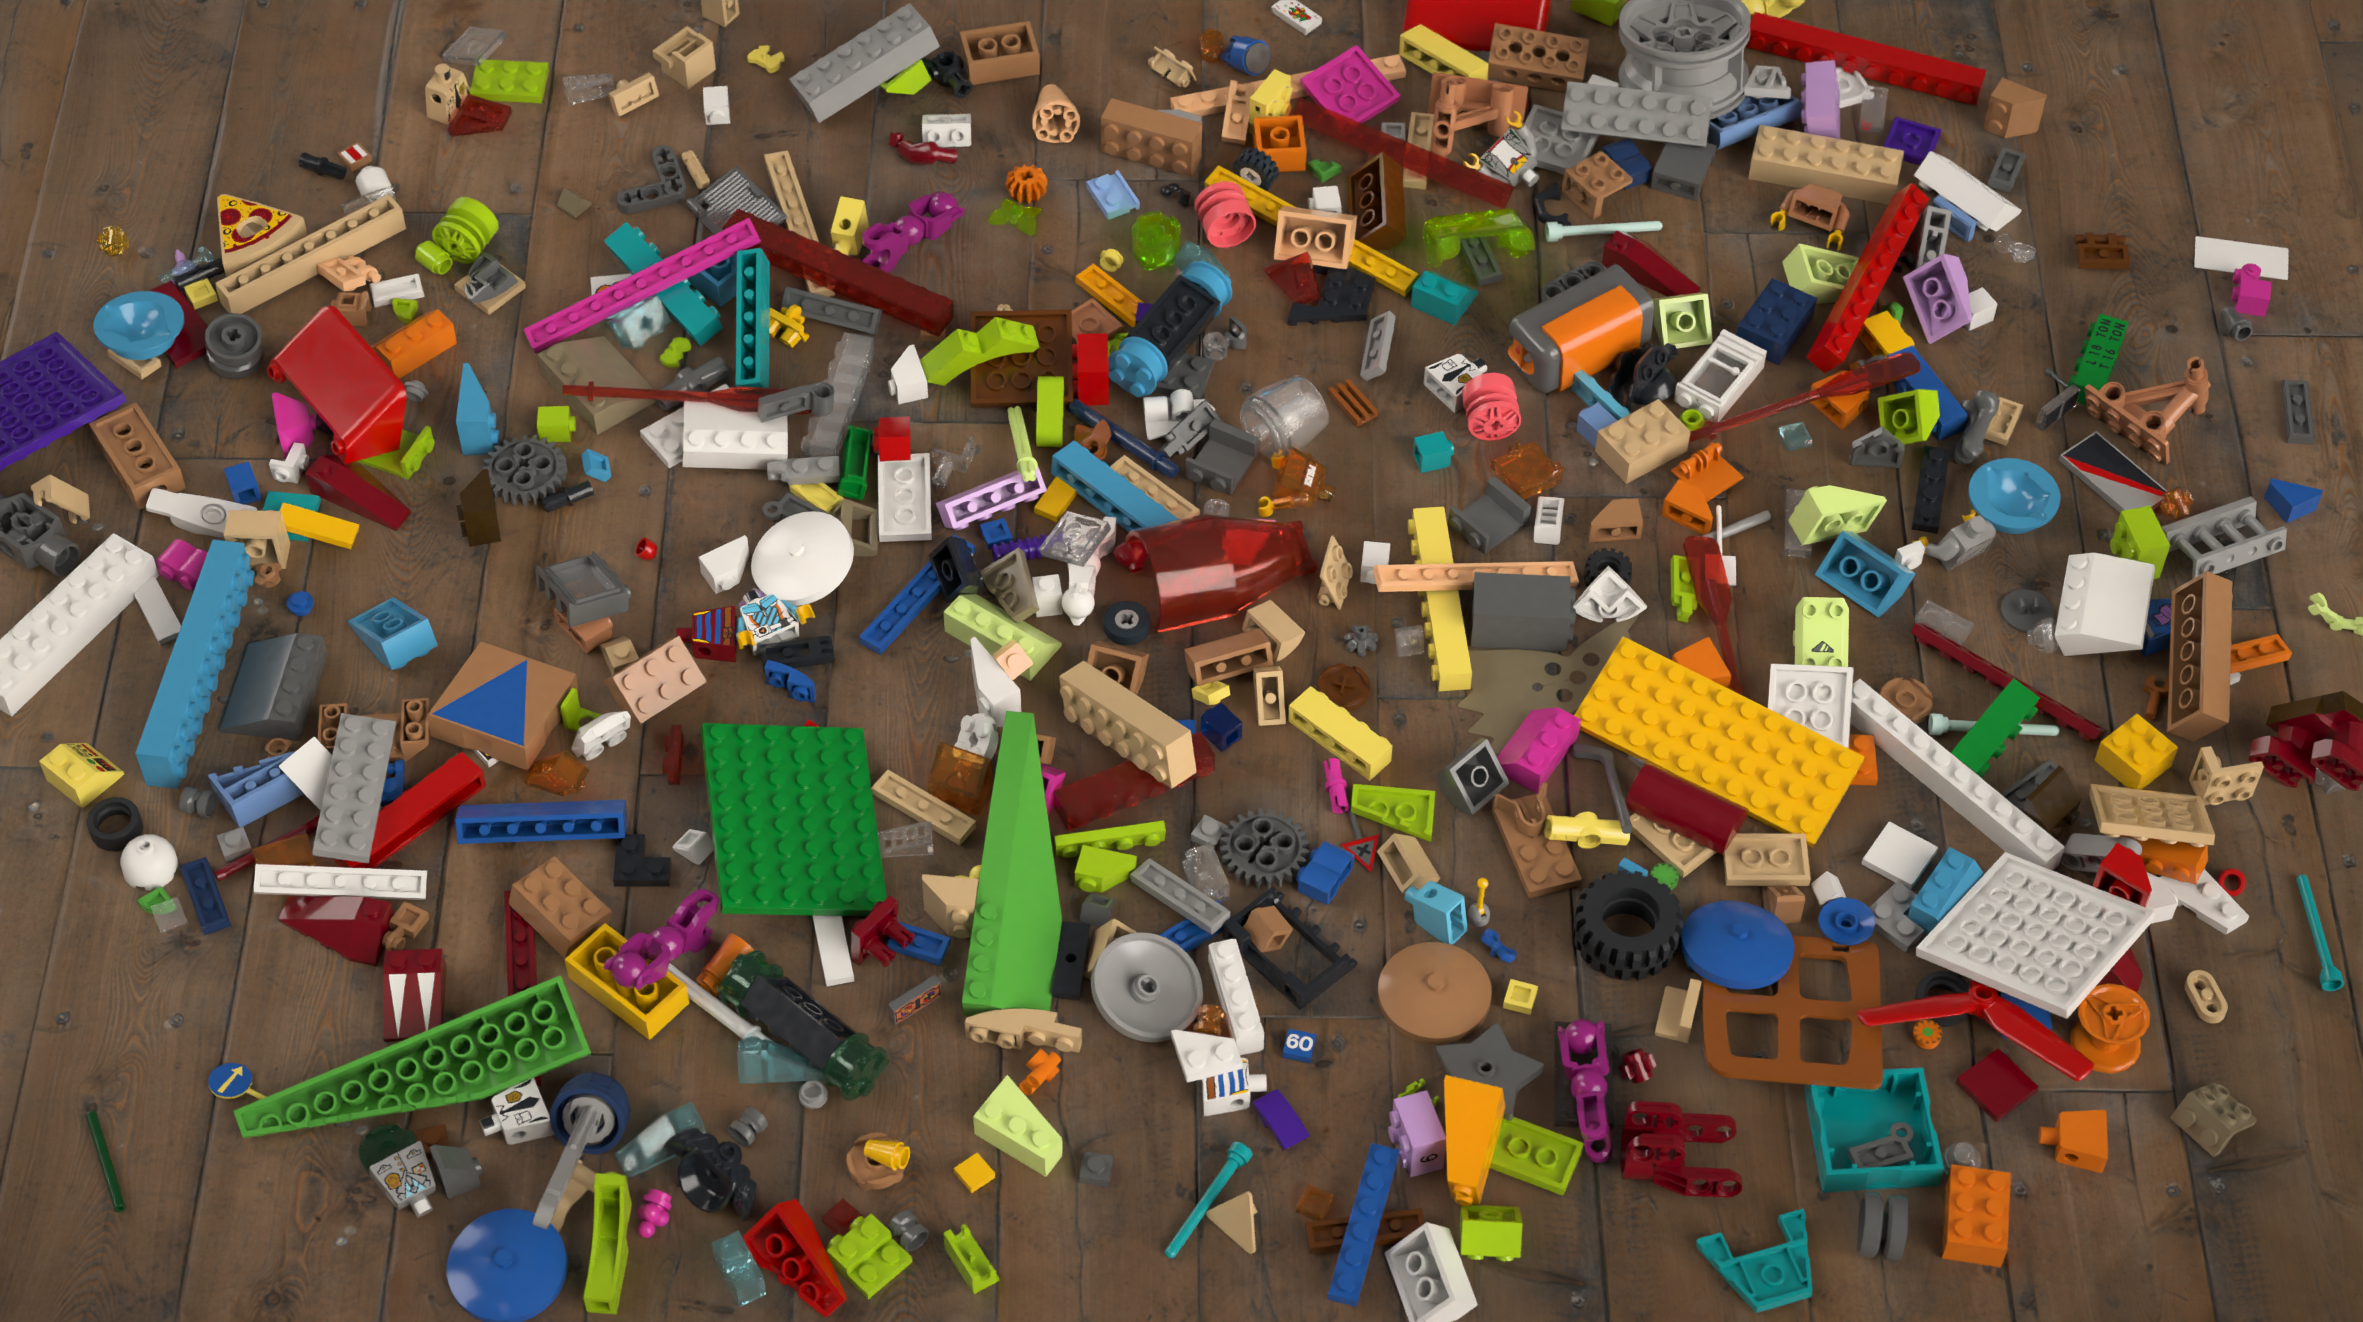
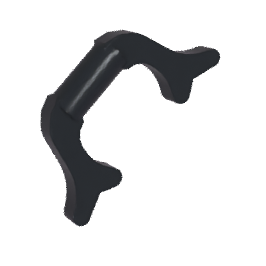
M1554 183L1549 190L1535 195L1533 205L1540 222L1544 224L1546 222H1557L1562 224V226H1572L1568 221L1567 213L1560 216H1552L1546 211L1544 205L1545 200L1553 199L1559 201L1561 199L1558 183Z

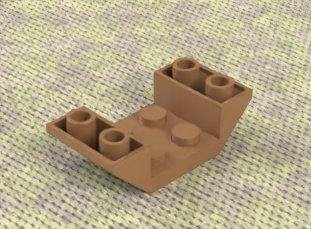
M429 698L403 699L401 713L357 715L396 721L389 763H395V760L404 759L407 762L429 745ZM347 703L320 705L318 741L331 755H333L341 713L350 714Z

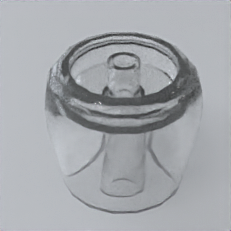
M1292 375L1265 385L1250 394L1241 406L1240 421L1243 431L1260 437L1259 453L1269 460L1272 457L1285 459L1302 451L1329 424V414L1326 404L1315 386L1300 375Z

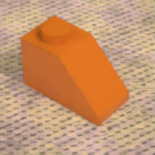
M1679 479L1664 499L1662 516L1702 535L1710 533L1713 516L1702 489Z

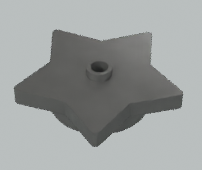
M1497 1023L1472 1043L1439 1045L1436 1047V1055L1448 1076L1503 1088L1506 1107L1503 1118L1511 1121L1513 1118L1516 1096L1519 1090L1543 1073V1063L1511 1049L1500 1025ZM1445 1097L1443 1100V1109H1445Z

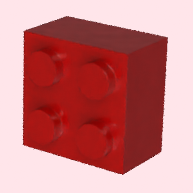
M1108 333L1077 334V344H1072L1073 359H1078V361H1073V379H1078L1073 380V395H1078V400L1087 406L1109 405Z

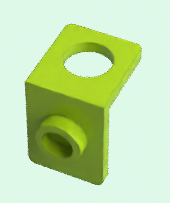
M575 688L570 690L560 708L564 728L576 733L581 728L578 723L582 718L590 717L594 720L602 715L581 708L577 689Z

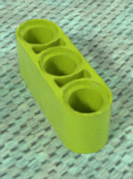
M1038 376L1036 447H1062L1064 376Z

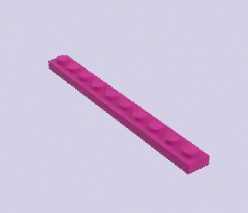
M747 218L525 328V334L533 351L537 353L737 254V251L745 250L761 242L752 221L750 218Z

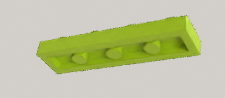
M1164 821L1057 835L1054 836L1056 857L1063 856L1064 858L1075 857L1081 853L1083 845L1105 850L1114 848L1127 850L1135 845L1142 844L1145 846H1155L1165 841Z

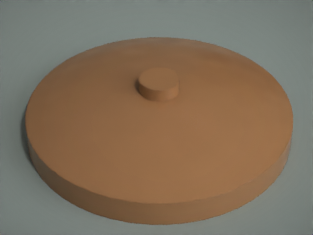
M1425 942L1409 946L1396 953L1386 963L1380 974L1378 1002L1383 1016L1397 1032L1417 1042L1448 1044L1469 1036L1484 1022L1491 1004V983L1486 970L1470 953L1451 944Z

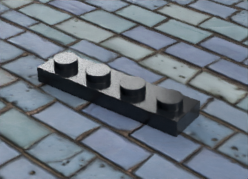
M1924 445L1911 530L1938 533L1950 453L1949 449Z

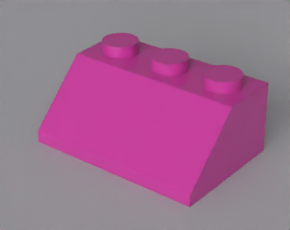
M1559 707L1532 710L1497 756L1506 777L1537 794L1541 783L1548 780L1578 739L1581 719Z

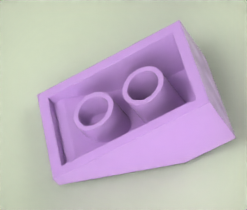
M1942 254L1903 277L1929 344L1972 321L1967 277L1959 257Z

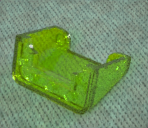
M1511 208L1435 216L1426 221L1423 226L1428 268L1440 267L1442 260H1449L1458 255L1460 239L1497 235L1498 246L1507 248L1512 253V258L1525 257L1535 250L1532 231L1521 215Z

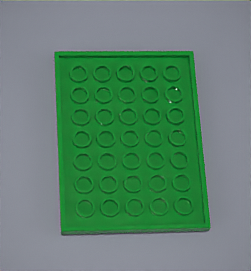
M702 723L700 730L721 914L869 916L874 905L879 901L883 902L887 895L863 728Z

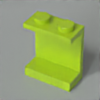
M425 426L420 435L402 429L400 450L357 462L409 480L412 474L418 471L427 453H430L434 447L435 441L432 436L431 427Z

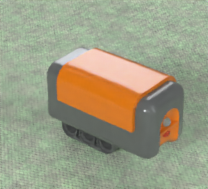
M1587 262L1545 284L1542 288L1541 303L1515 316L1511 320L1509 332L1514 337V342L1508 349L1509 361L1538 391L1549 393L1555 390L1557 393H1560L1572 386L1574 373L1583 370L1587 375L1593 376L1615 364L1616 359L1621 353H1632L1634 348L1640 347L1641 344L1650 340L1654 315L1653 301L1650 295L1619 265L1615 264L1606 268L1600 262Z

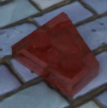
M467 94L448 128L449 135L460 136L502 131L512 114L511 106Z
M1308 252L1264 268V272L1295 303L1307 304L1322 298L1311 255Z

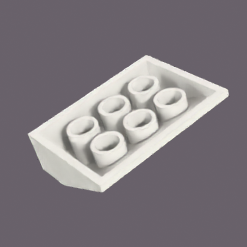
M684 398L683 467L767 470V463L787 460V416L761 423L757 416L758 401Z
M2099 553L2069 555L2055 630V638L2064 656L2139 650L2143 648L2155 573L2154 564Z

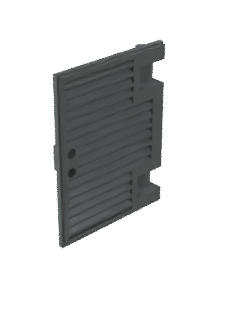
M737 165L694 199L689 198L685 205L690 212L693 211L698 220L713 235L750 218L761 239L788 218ZM704 202L709 206L706 210L701 206Z

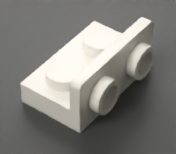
M971 114L923 115V142L934 141L940 147L971 146Z

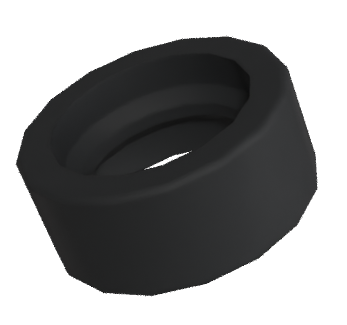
M111 797L100 801L89 811L86 820L92 841L97 847L106 851L123 850L131 840L142 835L143 823L138 807L132 801L123 797ZM126 815L131 818L129 825L120 832L109 834L99 831L101 823L110 816Z
M1939 970L1931 972L1921 979L1916 990L1915 1000L1927 998L1926 993L1935 988L1946 989L1953 994L1967 993L1970 988L1959 975ZM1966 1014L1925 1020L1934 1021L1940 1027H1949L1962 1021Z

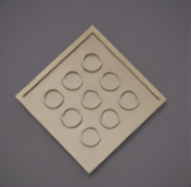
M2090 784L2089 796L2099 831L2106 836L2120 837V835H2126L2141 841L2153 838L2160 839V841L2168 844H2175L2177 841L2188 842L2189 845L2195 847H2204L2205 844L2214 845L2215 833L2201 796Z

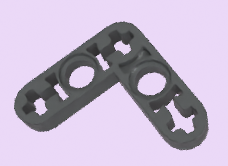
M661 145L652 152L653 164L660 182L624 190L618 194L617 205L621 213L634 214L676 204L686 199V183L671 147ZM663 156L667 159L666 163H663ZM669 171L676 173L674 176L671 177L663 175L664 173ZM676 185L677 192H674L672 186ZM649 194L658 195V197L655 199L646 198V196Z

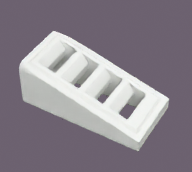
M1538 496L1534 527L1535 543L1553 545L1560 543L1564 508L1563 498Z

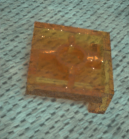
M1517 441L1516 447L1512 444L1509 445L1506 454L1491 460V469L1523 500L1562 483L1564 467L1559 461L1552 463L1535 441L1521 446L1519 441Z

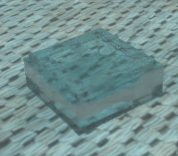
M1803 421L1779 427L1778 434L1787 451L1812 446L1813 439Z

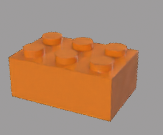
M1951 1165L1946 1180L1942 1259L2002 1267L2008 1247L2011 1173Z

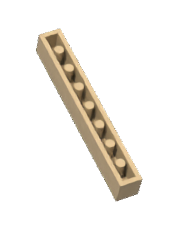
M388 194L216 282L215 285L220 303L228 313L242 314L318 275L317 264L337 257L346 260L348 256H355L406 229L402 208Z

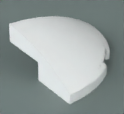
M1608 566L1574 603L1573 608L1576 609L1577 614L1592 621L1602 622L1603 618H1616V621L1620 622L1638 615L1647 608V605Z

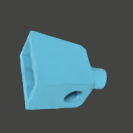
M1433 881L1426 883L1420 890L1411 886L1406 891L1404 900L1413 905L1415 922L1442 943L1453 945L1468 931L1463 895Z

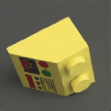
M88 743L59 744L39 761L46 780L82 809L124 775V772Z

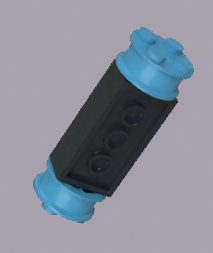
M1204 260L1190 263L1185 268L1184 274H1179L1128 333L1127 338L1120 343L1119 350L1114 351L1109 356V378L1135 397L1150 395L1155 390L1157 383L1166 377L1168 372L1206 327L1218 316L1221 308L1229 303L1232 298L1230 278Z

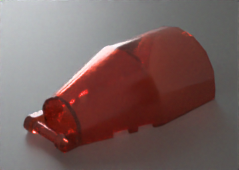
M1202 514L1131 530L1126 537L1127 544L1138 541L1142 542L1151 561L1159 597V618L1156 632L1161 633L1232 617L1242 608L1255 603L1260 597L1273 592L1295 577L1317 571V563L1312 559L1303 533L1304 525L1302 521L1280 523Z

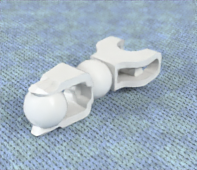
M1065 514L1063 536L1066 550L1071 555L1067 563L1069 569V589L1062 596L1061 604L1063 611L1070 617L1073 625L1080 626L1094 608L1096 576L1101 567L1100 558L1112 552L1115 547L1116 517L1105 516L1099 526L1087 528L1078 523V514Z

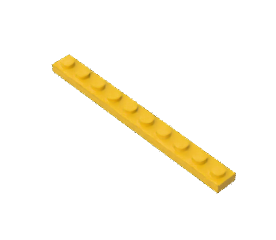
M1219 165L1204 181L1205 188L1223 181L1238 184L1248 201L1252 213L1276 227L1279 210L1284 206L1295 207ZM1354 239L1348 266L1375 277V281L1405 297L1419 279V274Z

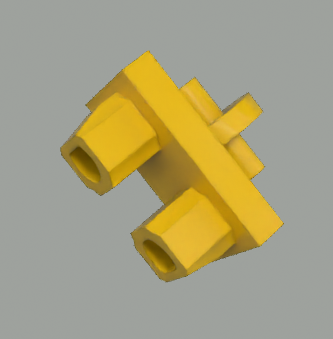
M793 304L788 309L784 306L781 309V313L770 308L769 336L774 338L780 329L784 330L779 339L791 349L799 340L806 342L810 336L804 332L802 323L805 321V317L801 316V307Z

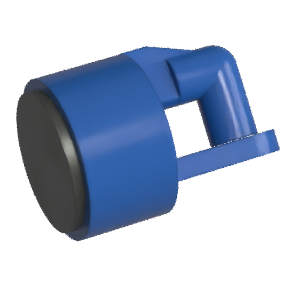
M1233 35L1230 38V44L1221 53L1220 57L1237 71L1250 75H1259L1267 68L1271 53L1267 43L1249 36L1239 37Z

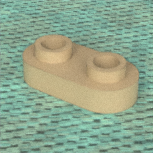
M2195 970L2191 972L2186 979L2184 987L2198 1016L2208 1023L2221 1022L2226 1015L2228 1005L2216 981L2206 971ZM2195 986H2198L2203 990H2198L2197 988H2195Z

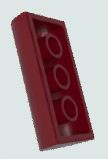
M1646 762L1643 765L1626 798L1628 810L1724 855L1743 825L1749 812L1748 808L1651 762Z

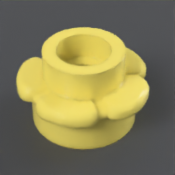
M1107 249V251L1103 250L1100 254V265L1106 271L1114 272L1121 267L1123 257L1117 250Z

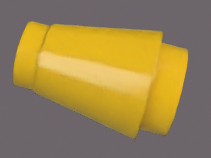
M869 1139L864 1148V1155L892 1170L904 1169L909 1161L910 1148L899 1141Z

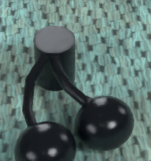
M1171 183L1160 189V194L1164 197H1168L1172 193H1181L1179 203L1188 205L1191 192L1179 188L1177 183Z

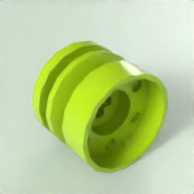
M460 197L455 199L445 216L432 231V237L437 246L449 253L451 259L470 264L476 261L486 244L499 229L498 221L489 208L481 202L469 197Z

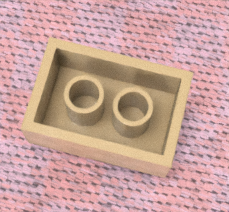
M1657 399L1599 430L1595 452L1628 484L1687 452L1690 430Z

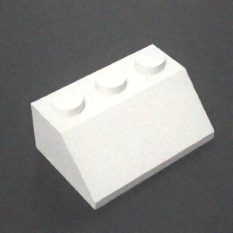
M1426 1222L1385 1252L1409 1322H1452L1458 1320L1478 1305L1449 1228Z

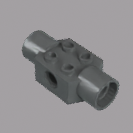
M0 493V551L27 570L43 566L56 576H64L71 572L79 561L81 551L77 544L66 538L60 517L44 506L35 504L34 500L25 493L8 498Z

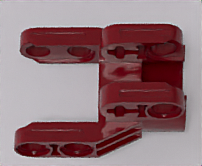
M1637 1101L1627 1107V1116H1625L1621 1136L1620 1166L1622 1179L1653 1181V1184L1683 1196L1729 1198L1741 1193V1176L1731 1169L1685 1167L1686 1153L1684 1142L1724 1143L1733 1139L1737 1134L1736 1121L1733 1117L1719 1114L1682 1113L1679 1105L1670 1102ZM1637 1113H1645L1647 1115L1644 1118L1633 1117ZM1698 1125L1702 1127L1699 1130L1693 1131L1687 1129L1689 1126ZM1722 1126L1731 1128L1729 1131L1720 1132L1716 1130L1717 1128ZM1703 1179L1706 1181L1703 1184L1692 1183L1694 1180ZM1725 1181L1736 1182L1734 1185L1725 1186L1721 1184Z

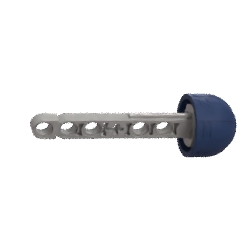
M586 1072L577 1075L560 1089L551 1107L550 1125L557 1139L566 1147L539 1203L532 1225L548 1229L582 1153H604L615 1147L622 1138L630 1118V1105L625 1089L616 1079L597 1072ZM604 1139V1141L601 1142V1143H599V1144H596V1145H586L587 1142H588V1143L599 1142V1141H601V1140Z

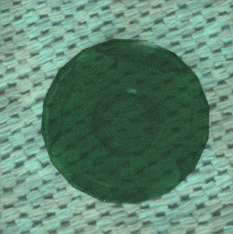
M395 1124L381 1125L371 1130L365 1136L366 1139L363 1143L360 1144L359 1159L361 1165L370 1174V1166L411 1146L417 1140L407 1128L405 1130Z

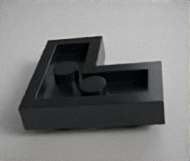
M626 834L625 838H617L613 875L614 887H670L671 857H645V834Z

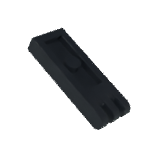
M831 636L760 645L763 672L765 673L764 667L767 660L792 668L834 662L835 655L833 653V645H831Z

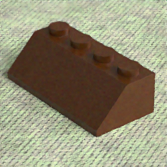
M1382 152L1347 176L1348 214L1357 216L1355 240L1374 250H1389L1406 239L1402 166Z

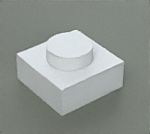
M1919 540L1898 548L1895 560L1910 570L1914 569L1922 563L1925 547Z

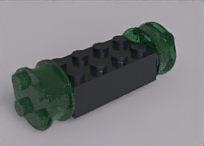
M759 950L749 952L746 955H738L732 962V968L718 985L717 991L724 1003L735 1005L737 1013L741 1017H751L756 1021L764 1022L769 1026L768 1031L778 1038H784L789 1042L788 1047L792 1051L800 1055L804 1054L810 1059L809 1064L819 1071H824L823 1082L829 1087H837L840 1090L841 1097L846 1101L854 1100L861 1095L863 1097L868 1096L875 1086L874 1082L889 1064L887 1052L883 1047H874L869 1043V1037L865 1033L854 1031L788 977L783 976V969L777 964L768 963L765 954Z

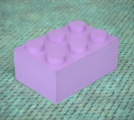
M1835 60L1806 63V73H1801L1802 87H1806L1801 92L1802 105L1806 106L1801 111L1802 124H1807L1804 126V133L1840 139V91Z

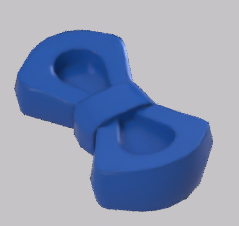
M1486 929L1482 933L1481 941L1492 949L1489 953L1490 956L1494 957L1497 954L1500 960L1507 963H1512L1515 960L1517 951L1506 947L1500 941L1496 931Z

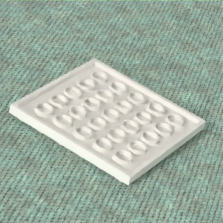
M2005 852L1916 947V956L2067 1019L2152 923L2155 911Z

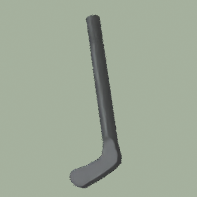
M1575 744L1572 751L1574 757L1598 760L1604 765L1622 832L1624 834L1631 833L1633 827L1615 767L1613 753L1591 745Z

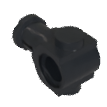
M954 51L941 52L932 59V66L928 67L932 80H936L941 86L951 87L953 95L958 98H964L972 91L973 85L971 81L964 78V62L959 55H956Z

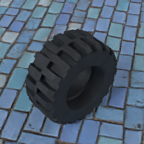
M1624 870L1618 871L1616 875H1613L1612 872L1602 875V880L1599 878L1593 880L1589 884V888L1587 887L1583 890L1580 900L1577 902L1573 926L1576 949L1581 951L1580 956L1585 962H1591L1593 969L1597 972L1602 970L1606 972L1605 976L1611 978L1619 976L1621 980H1630V977H1636L1637 980L1645 979L1649 973L1651 976L1660 973L1661 967L1666 968L1672 962V958L1676 956L1683 927V910L1679 906L1680 901L1674 893L1670 895L1671 889L1665 883L1659 884L1657 878L1651 875L1649 878L1643 876V872L1635 871L1634 874H1631ZM1616 914H1631L1646 921L1652 928V931L1639 937H1626L1609 929L1604 920Z

